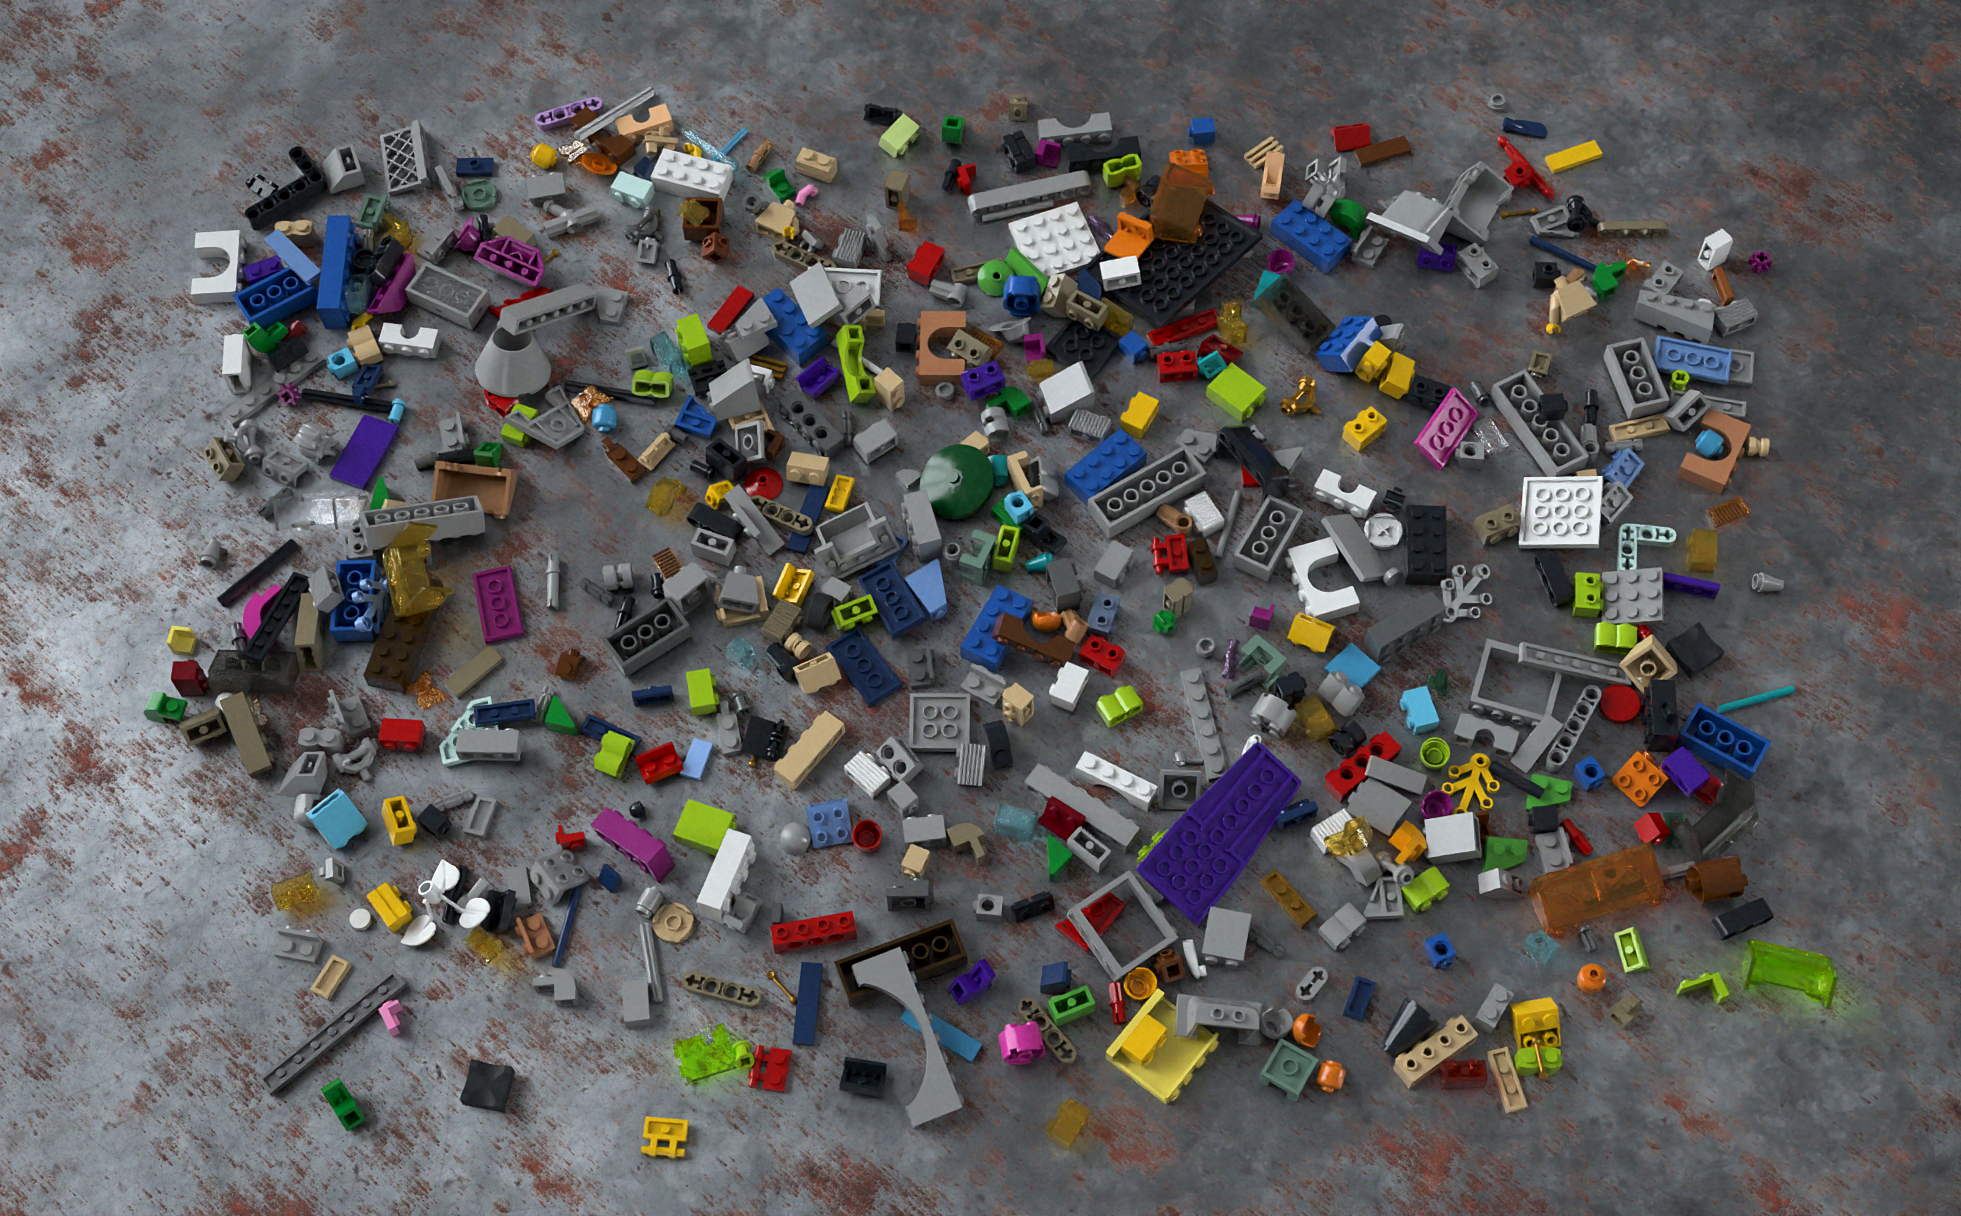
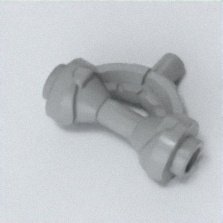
M246 419L239 425L234 435H224V442L234 443L235 448L244 455L246 461L258 463L264 458L263 450L256 445L255 435L259 431L258 422ZM244 436L247 437L248 445L243 440Z
M366 737L361 741L358 749L348 754L335 753L332 755L333 760L330 763L335 772L339 770L340 773L346 772L356 775L360 773L364 782L371 779L367 769L370 768L374 756L377 755L376 750L379 747L374 738L370 740L369 737ZM360 756H364L362 761H360L359 763H350L352 760Z
M1387 851L1379 852L1375 856L1382 873L1386 871L1392 872L1393 879L1399 886L1409 885L1413 877L1416 878L1419 875V870L1411 868L1404 862L1400 865Z

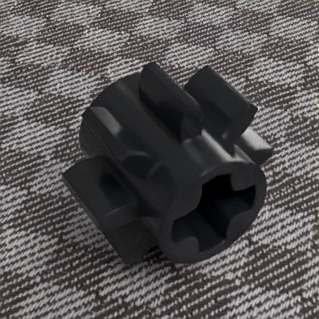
M1394 487L1393 491L1387 490L1383 503L1387 504V510L1395 512L1396 508L1401 510L1406 498L1405 495H1402V489Z

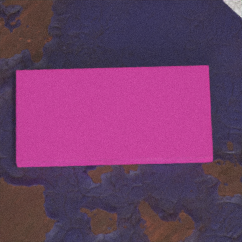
M1456 387L1451 388L1413 444L1438 470L1442 469L1480 413Z

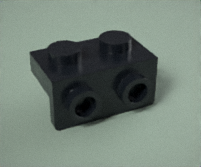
M510 889L504 892L488 891L486 901L490 904V912L480 923V930L497 935L509 930L512 923V918H510L511 911L515 908L517 898H515L516 891Z
M845 1057L839 1090L881 1097L886 1081L887 1064Z

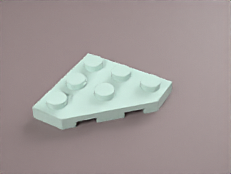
M491 696L471 701L466 707V712L461 718L459 717L452 727L447 739L443 740L439 746L444 767L471 761L459 760L456 754L458 729L475 728L476 730H485L486 728H494L499 730L498 725L477 728L475 726L474 707L493 704Z

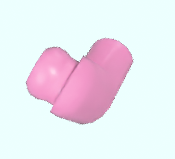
M808 184L798 192L795 206L802 208L808 195L814 197L818 189L812 184Z

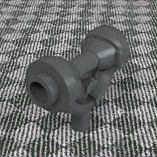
M648 204L643 210V218L637 224L627 225L623 229L624 237L630 242H637L639 239L644 240L645 237H654L662 242L665 236L659 232L660 209L656 205ZM648 222H651L650 227L643 231L642 228Z

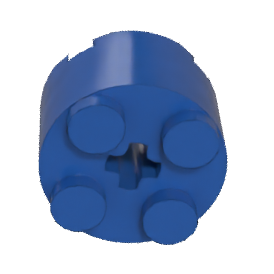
M1009 276L1004 284L1003 308L1005 311L1007 309L1015 317H1029L1032 312L1039 311L1041 286L1035 276Z

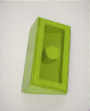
M1631 927L1614 933L1625 973L1650 969L1638 930Z

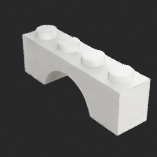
M1087 751L1083 753L1076 765V778L1093 786L1096 784L1108 786L1122 794L1129 804L1148 812L1157 796L1158 786Z

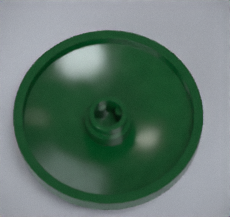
M965 444L951 445L935 453L926 463L920 478V491L926 489L933 512L947 519H962L975 514L989 501L995 487V471L990 460L979 449Z

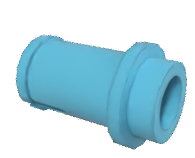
M395 399L392 401L393 407L388 417L389 422L394 424L400 423L403 410L407 407L404 400Z

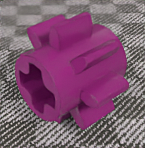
M1763 251L1753 252L1747 264L1751 265L1750 271L1758 275L1762 272L1767 273L1773 261L1769 260L1770 254Z
M292 382L287 386L282 384L280 386L281 390L276 392L280 397L279 402L286 403V407L291 402L296 405L298 403L296 398H300L302 395L298 393L299 386L295 387L292 385Z

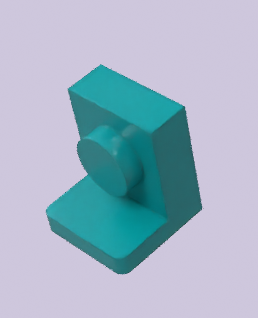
M1217 350L1204 358L1201 356L1197 358L1199 372L1202 375L1205 374L1208 379L1227 368L1226 362Z

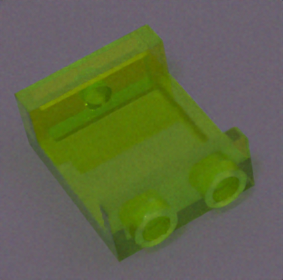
M724 1023L715 1025L716 1030L682 1041L679 1038L675 1039L676 1046H673L676 1059H681L682 1065L678 1066L682 1078L686 1077L688 1084L737 1068Z

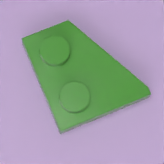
M1532 773L1530 781L1544 788V794L1540 799L1528 794L1525 812H1530L1531 808L1536 806H1553L1569 803L1573 782Z
M1486 836L1482 873L1496 868L1504 870L1526 860L1528 840Z

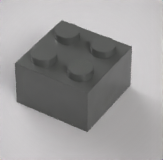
M1069 557L1046 563V583L1056 613L1059 614L1069 608L1073 610L1080 609V601L1083 600L1081 594L1083 592L1082 584L1075 577L1077 570L1075 564H1071Z

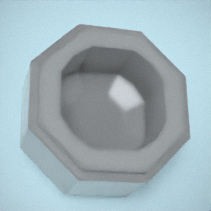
M1204 637L1200 638L1197 642L1196 650L1198 655L1206 658L1214 654L1216 645L1213 639Z

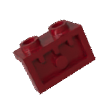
M1215 334L1202 341L1197 353V357L1201 356L1204 358L1217 350L1227 366L1231 362L1235 364L1243 356L1242 351Z
M1052 795L1048 799L1045 811L1037 823L1067 842L1068 838L1078 827L1082 826L1083 828L1086 816Z

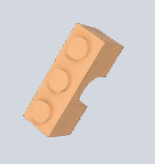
M666 104L649 108L650 118L643 123L636 122L631 114L615 119L618 135L622 134L635 144L643 141L645 135H651L652 131H658L659 126L664 127V132L674 131L673 121Z

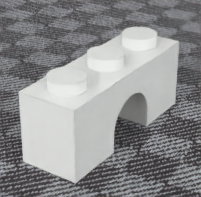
M383 324L378 340L382 351L389 354L399 353L405 356L414 355L423 358H437L442 341L438 329L420 327L418 334L414 338L407 339L405 338L406 334L402 325Z
M1323 469L1314 485L1312 496L1316 497L1319 501L1332 504L1337 509L1350 512L1355 517L1366 519L1375 502L1377 492L1359 484L1354 492L1345 493L1339 489L1341 476Z

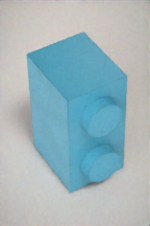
M1427 686L1403 691L1400 706L1402 711L1406 712L1407 726L1409 729L1412 728L1413 734L1417 735L1437 730L1439 718Z

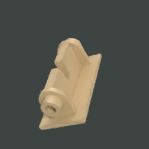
M661 433L641 454L637 461L652 471L676 443L669 439L670 435L668 433Z

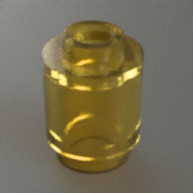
M1045 358L1029 361V365H1026L1027 376H1031V379H1039L1053 375L1054 365L1052 359L1048 360Z

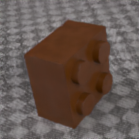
M686 197L682 225L685 240H704L705 237L714 232L722 235L724 219L722 198Z

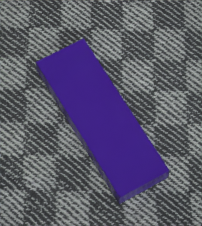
M1663 572L1664 589L1712 599L1716 598L1720 590L1719 583Z

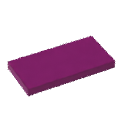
M511 565L472 573L485 644L524 636Z

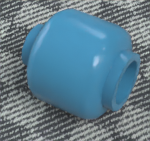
M599 404L597 408L593 409L592 426L598 429V432L609 433L610 430L616 428L617 411L612 405Z
M1711 429L1703 430L1694 442L1696 443V450L1707 458L1713 457L1714 454L1719 456L1725 448L1722 446L1724 438Z

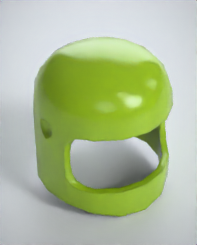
M1436 737L1426 740L1421 746L1420 758L1424 766L1436 770L1441 769L1447 764L1450 756L1448 744L1441 738Z

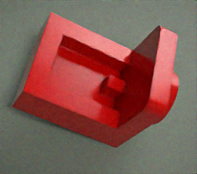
M975 163L957 167L959 177L956 178L958 188H962L964 195L971 193L969 178L976 176Z
M562 824L558 825L559 832H555L557 845L561 844L563 850L578 851L583 847H587L584 831L565 835Z

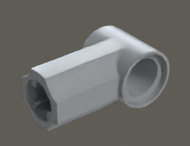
M938 279L932 281L929 289L930 295L947 300L951 306L956 308L962 306L969 292L967 286L962 283H955L953 285Z
M1584 424L1579 427V442L1589 455L1586 464H1592L1596 461L1599 451L1596 426Z
M480 878L467 896L463 895L458 900L457 905L465 909L471 899L482 898L486 900L488 891L495 890V888L488 881ZM455 908V911H456V912L460 913L461 915L463 914L462 912H460L459 910H457V909Z

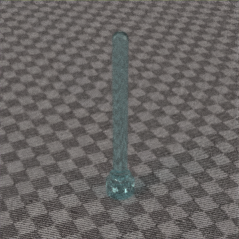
M678 122L674 124L676 130L723 162V164L731 165L733 173L739 168L740 162L736 158L725 156Z

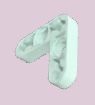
M1623 524L1618 532L1617 571L1626 570L1624 567L1626 560H1629V570L1636 569L1637 544L1670 547L1675 542L1676 532L1669 527ZM1625 531H1628V533L1630 534L1629 539L1627 541H1625ZM1649 532L1652 538L1646 539L1642 536V533ZM1665 534L1668 535L1669 540H1666ZM1629 547L1631 548L1632 553L1625 554L1622 551V548Z

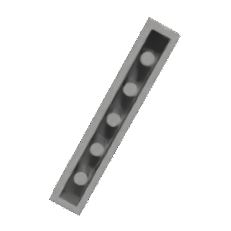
M582 282L502 308L499 325L515 336L595 309L598 293Z
M1038 763L1024 782L1025 790L1046 804L1053 795L1086 816L1084 828L1125 854L1140 835V827L1134 820H1127L1118 810L1105 806L1102 800L1091 797L1086 790L1081 787H1075L1066 777L1056 775L1046 765L1042 766Z

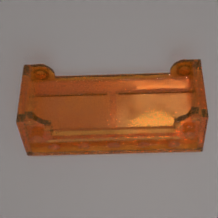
M1647 842L1533 879L1527 894L1546 937L1554 936V938L1565 935V931L1570 926L1643 903L1651 907L1658 906L1666 896V890L1651 843Z

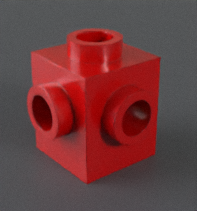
M1524 161L1519 163L1513 162L1507 169L1503 170L1502 178L1514 187V191L1518 188L1523 189L1530 184L1533 173L1530 166L1525 165Z

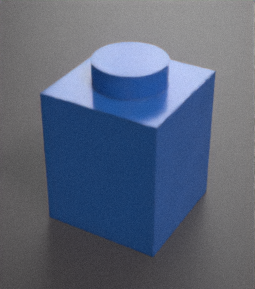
M1213 117L1191 119V126L1188 127L1189 138L1192 137L1193 144L1214 143L1215 126Z
M1131 330L1119 340L1118 351L1131 363L1135 364L1147 356L1148 343L1134 330Z

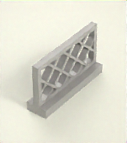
M419 120L411 122L412 126L380 135L387 191L390 196L422 186L426 189L433 187L425 130ZM411 133L408 141L402 139L405 134ZM395 139L391 146L386 144V140ZM402 142L404 146L401 150L395 149L398 143ZM410 146L414 150L411 152L410 155L405 154V151ZM392 151L397 153L393 160L388 159ZM401 156L407 158L402 165L397 163ZM411 161L415 162L416 164L412 169L407 168ZM394 166L398 167L399 169L395 174L390 173ZM404 170L409 172L404 179L399 177ZM413 175L418 177V181L408 182ZM396 180L401 182L398 187L392 188Z

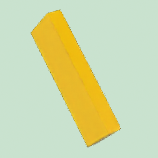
M1595 140L1545 156V162L1552 174L1601 158L1603 153Z

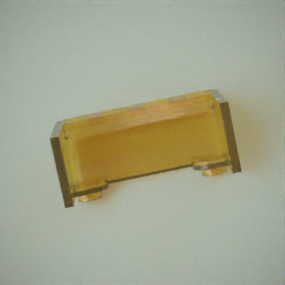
M409 521L383 552L384 568L396 616L407 617L437 609L452 593L451 588L429 585L424 560L431 553L429 538L438 529L437 525Z

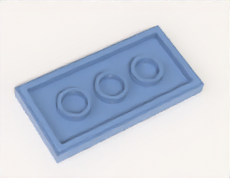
M1657 335L1653 361L1659 372L1673 374L1676 370H1684L1689 374V378L1727 385L1733 350Z

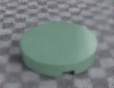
M475 179L468 182L464 190L462 189L461 197L467 209L474 212H484L495 205L498 199V192L492 182H487L485 179Z

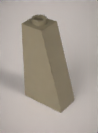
M311 593L301 594L294 642L302 672L323 670L325 612L319 611L314 607V599Z

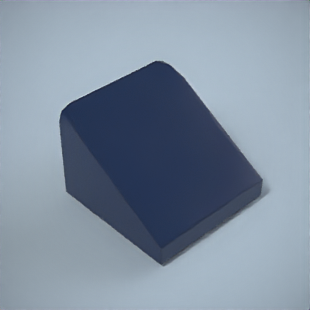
M644 156L634 166L635 175L651 182V175L655 165Z
M605 863L598 877V882L610 893H613L622 884V879L612 867Z

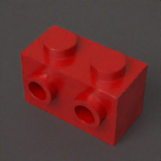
M924 241L922 246L917 248L914 259L910 260L907 265L908 278L929 286L945 260V249Z
M1195 350L1157 354L1159 383L1197 380L1198 368Z
M1092 634L1079 652L1080 662L1112 679L1115 678L1126 660V652L1120 646L1112 645L1104 638L1096 637Z
M382 718L378 740L382 748L389 751L404 749L409 752L422 750L426 727L422 720Z

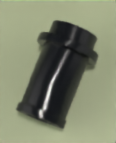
M696 459L692 461L690 471L702 475L706 480L714 477L715 469L712 465L707 466Z
M653 573L650 576L652 583L651 595L656 599H661L665 596L662 587L663 574Z

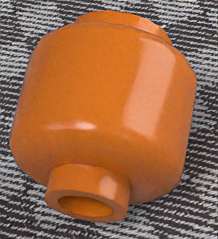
M1590 963L1583 966L1577 976V985L1586 994L1598 993L1606 982V973L1597 964Z
M1326 1060L1325 1063L1319 1064L1315 1081L1321 1085L1320 1090L1333 1093L1334 1089L1339 1090L1342 1088L1346 1075V1070L1342 1068L1343 1064L1331 1060Z

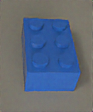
M1346 316L1342 319L1341 324L1336 330L1331 332L1326 342L1320 346L1315 356L1325 371L1352 372L1366 352L1382 336L1383 332L1373 317Z

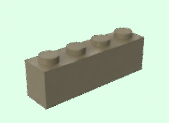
M242 691L219 700L247 774L253 777L274 769L272 763L275 762L271 750L267 751L265 744L268 741L264 732L260 733L258 726L261 723L258 715H253L251 707H254L251 697L246 696Z

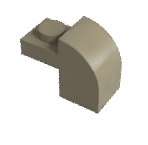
M960 823L946 829V836L954 854L970 848L978 865L986 862L985 855L988 853L983 843L985 842V835L978 826L971 823Z

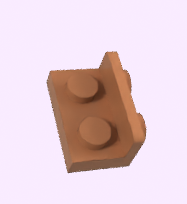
M541 912L522 921L520 917L516 918L518 925L514 927L518 937H523L525 940L522 946L526 956L531 954L534 961L556 951Z

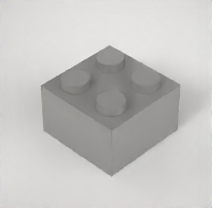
M693 561L689 565L683 566L676 575L666 579L662 585L665 598H670L683 617L712 595L708 576Z

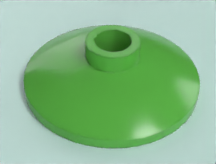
M999 260L989 261L978 272L977 280L979 287L987 295L994 297L1003 296L1004 284L1008 277L1014 275V273L1005 262ZM998 274L1000 278L994 279L993 275Z

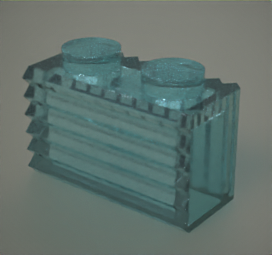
M352 274L345 291L348 312L362 314L367 310L373 292L372 285L365 274Z
M665 331L650 338L652 353L656 355V358H658V361H660L668 373L676 375L686 369L684 356Z
M999 803L992 825L993 831L1002 837L1010 835L1022 842L1032 841L1039 813Z

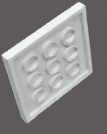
M1077 202L1009 223L1010 232L1019 251L1048 279H1050L1051 274H1069L1081 270L1100 253Z
M1603 476L1524 477L1519 548H1599Z

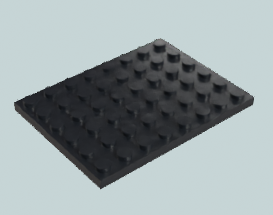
M1181 182L1139 218L1152 224L1154 240L1137 260L1141 284L1107 292L1163 328L1263 239V234ZM1103 250L1082 269H1085L1104 289L1100 262L1120 258Z

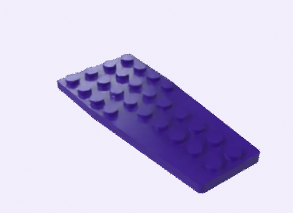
M1260 742L1253 744L1169 828L1137 866L1135 871L1192 924L1198 926L1209 913L1210 906L1214 907L1237 879L1277 821V815L1286 808L1301 786V780Z

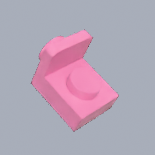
M398 999L388 1001L378 1009L392 1037L400 1033L397 1028L400 1022L395 1013L403 1008Z

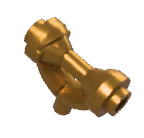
M1302 376L1298 381L1299 387L1292 397H1285L1279 402L1280 410L1285 415L1307 412L1308 409L1318 415L1322 410L1314 404L1316 401V381L1310 376ZM1306 394L1305 402L1298 403L1300 398Z

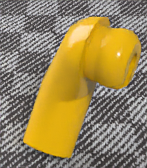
M690 142L684 144L683 150L688 155L702 158V150L698 146Z
M366 311L353 321L352 331L364 327L366 322L373 317L372 314L368 315Z

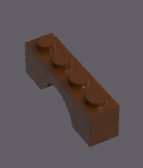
M586 106L570 118L572 131L579 130L598 118V115ZM598 130L584 139L588 145H593L599 154H604L612 164L615 163L620 168L636 155L634 144L622 134L606 137L599 134Z
M1006 612L997 617L991 639L996 640L998 644L1013 647L1019 653L1032 655V658L1035 660H1044L1054 668L1064 667L1066 662H1070L1075 642L1060 635L1053 637L1047 643L1036 642L1026 634L1023 620Z

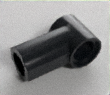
M779 642L769 645L765 655L776 666L780 676L786 682L796 676L793 667L800 665L799 661L794 656H790Z

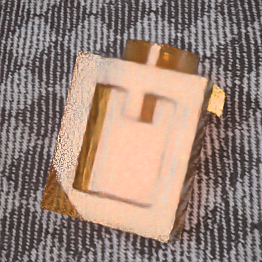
M1128 175L1124 178V188L1119 194V205L1124 209L1137 199L1135 192L1140 188L1137 180L1130 178Z
M905 202L898 203L899 231L917 230V217H909V209L905 210Z

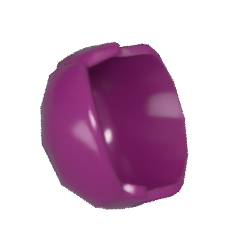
M1280 248L1272 251L1267 256V269L1270 272L1286 277L1295 268L1294 256L1288 249Z
M1441 790L1429 792L1420 804V812L1425 819L1449 816L1454 808L1452 798Z

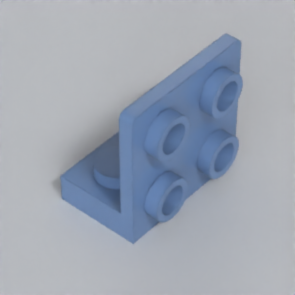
M847 797L807 804L806 811L814 848L852 842V828Z

